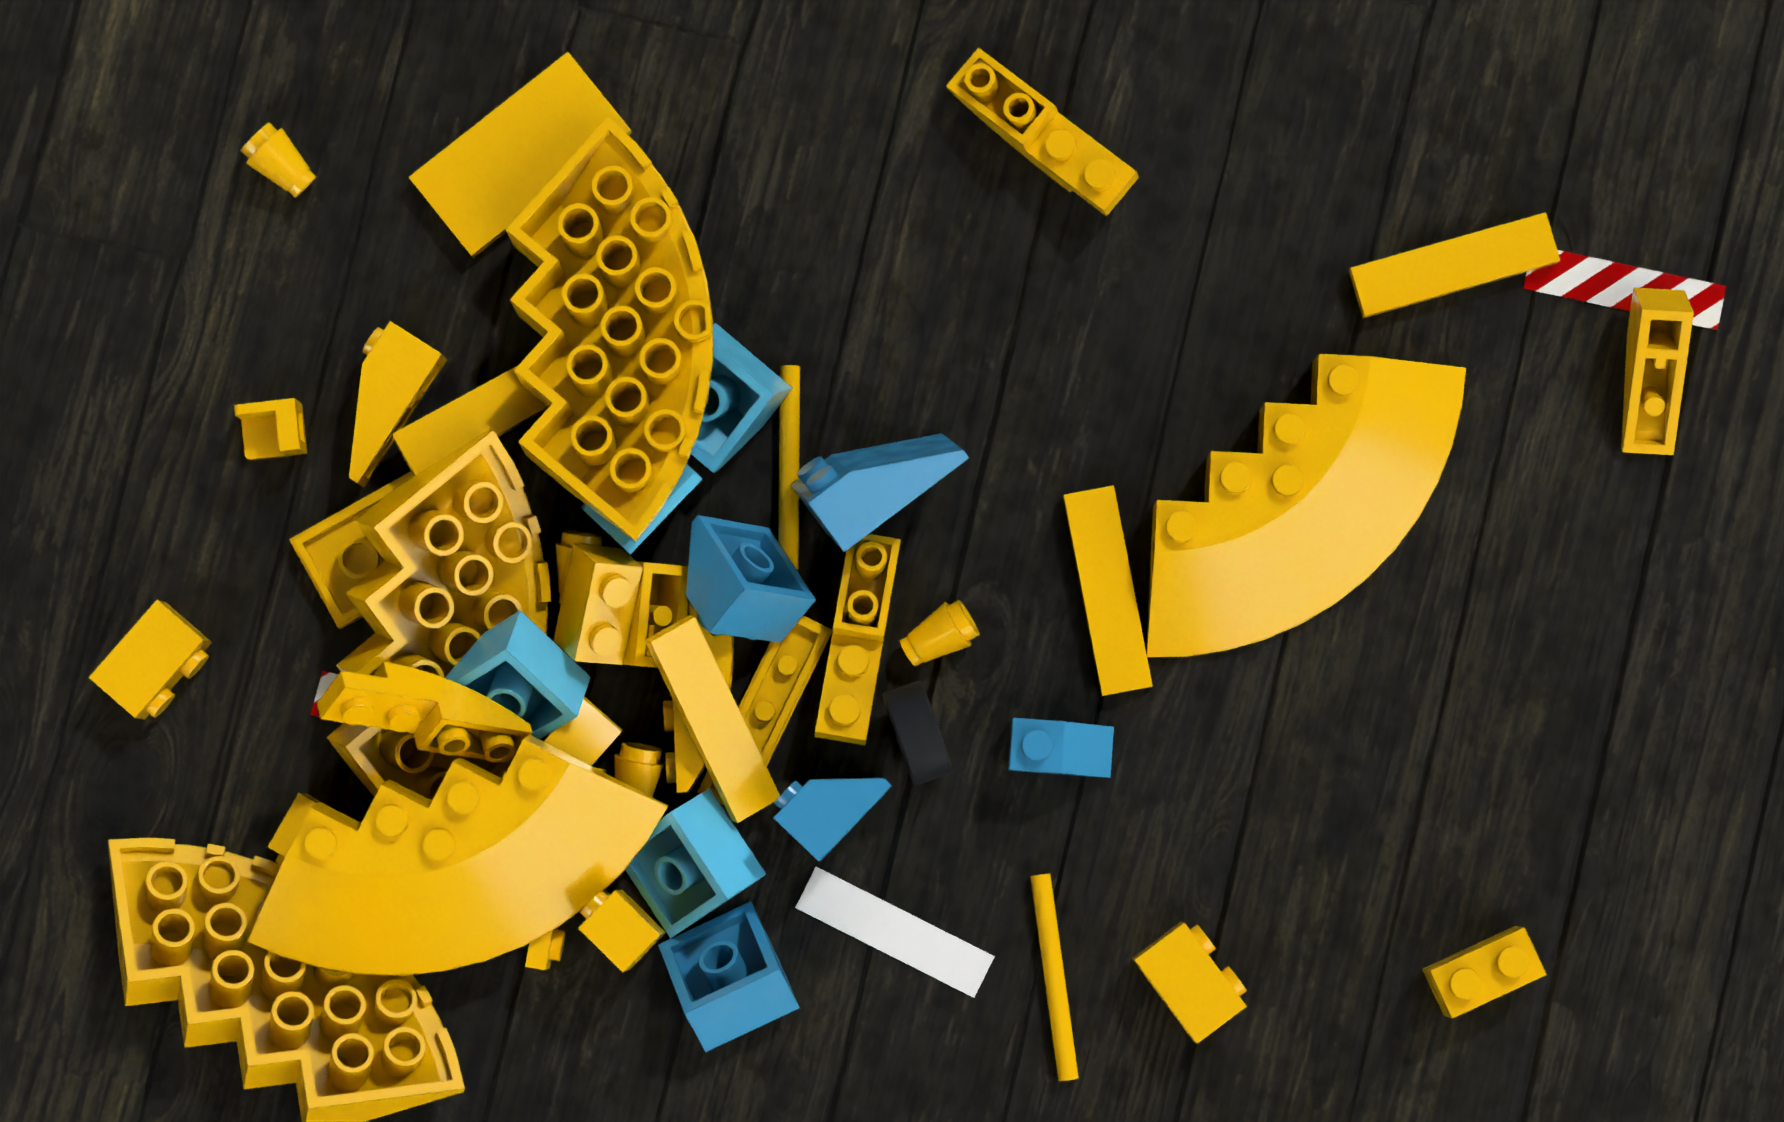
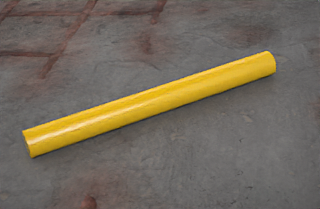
M783 365L780 366V378L790 385L792 390L779 405L778 542L796 570H798L799 496L791 487V484L799 479L797 473L799 471L800 366Z
M1051 874L1030 876L1058 1081L1079 1079Z

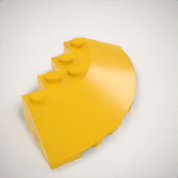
M607 116L506 228L513 246L538 266V269L512 296L510 301L517 315L543 337L515 368L514 372L521 385L548 407L518 442L525 455L556 482L637 542L665 505L684 471L697 440L708 400L713 364V318L708 282L698 246L676 197L638 144Z
M1318 354L1312 361L1311 405L1265 402L1259 409L1257 453L1211 451L1206 457L1204 502L1156 500L1153 505L1147 658L1197 656L1227 651L1266 640L1303 624L1339 602L1368 579L1396 550L1413 527L1439 482L1453 446L1460 418L1466 368L1372 356Z
M489 429L396 487L355 521L385 561L346 592V595L375 633L336 665L340 671L373 676L383 662L412 667L445 678L484 632L519 610L547 635L548 602H551L548 563L543 559L539 537L541 529L536 515L532 514L528 498L523 490L525 485L494 430ZM343 723L326 737L374 797L381 784L390 779L432 801L452 761L458 757L502 779L511 763V760L509 763L490 762L482 759L455 755L447 756L441 753L421 751L417 749L414 733L396 732L389 729Z
M530 734L521 742L503 779L458 757L452 761L432 801L389 779L381 784L362 823L318 802L309 808L282 862L248 938V942L291 960L323 969L362 975L406 976L448 971L484 962L525 946L559 927L581 911L600 891H604L622 874L648 841L668 805Z
M165 838L108 839L118 955L125 1006L178 1000L184 1048L237 1041L243 1088L252 1089L296 1083L302 1122H366L464 1092L465 1087L456 1051L448 1030L443 1027L432 1005L433 999L425 985L421 986L414 975H362L323 969L282 957L248 942V938L281 865L258 856L250 859L225 851L226 847L208 844L207 848L188 844H175V839Z

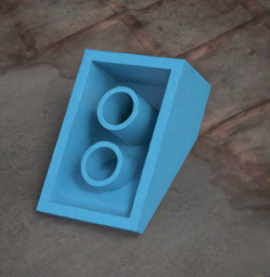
M940 433L831 454L825 460L821 456L817 457L798 471L797 476L799 479L791 484V487L825 533L845 552L969 459V457L962 448Z

